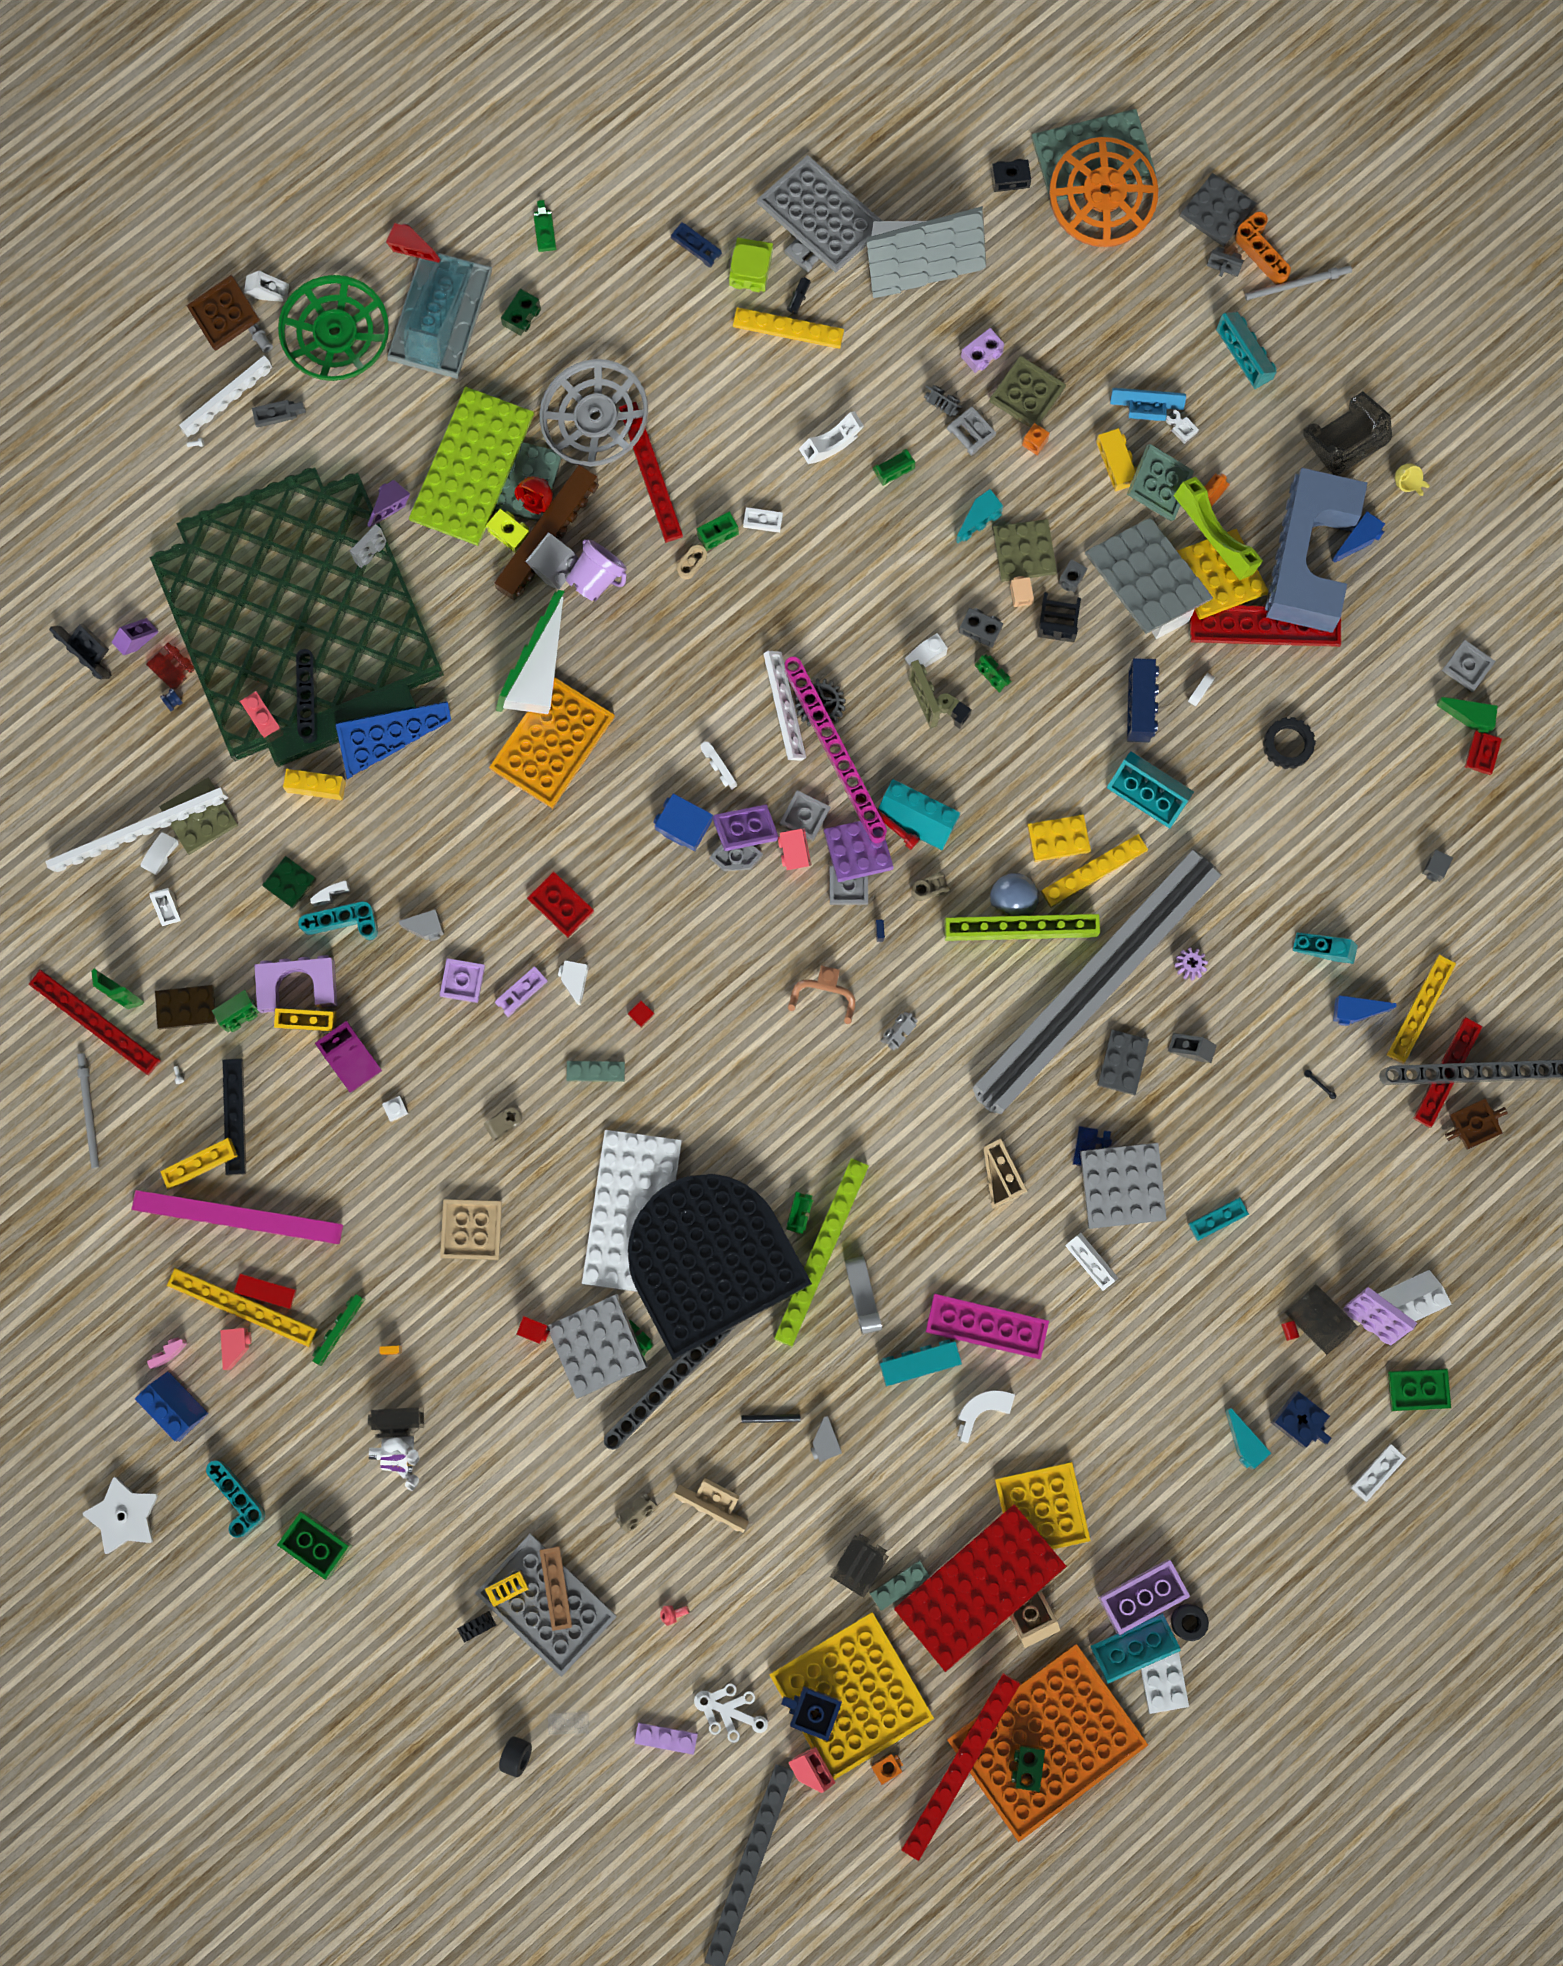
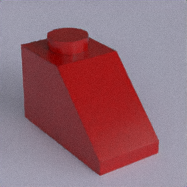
M523 1316L516 1335L542 1345L543 1341H547L550 1331L547 1329V1325Z

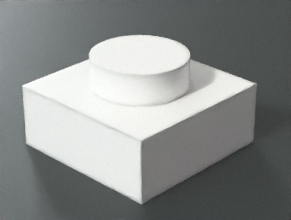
M401 1096L382 1104L390 1122L408 1114Z

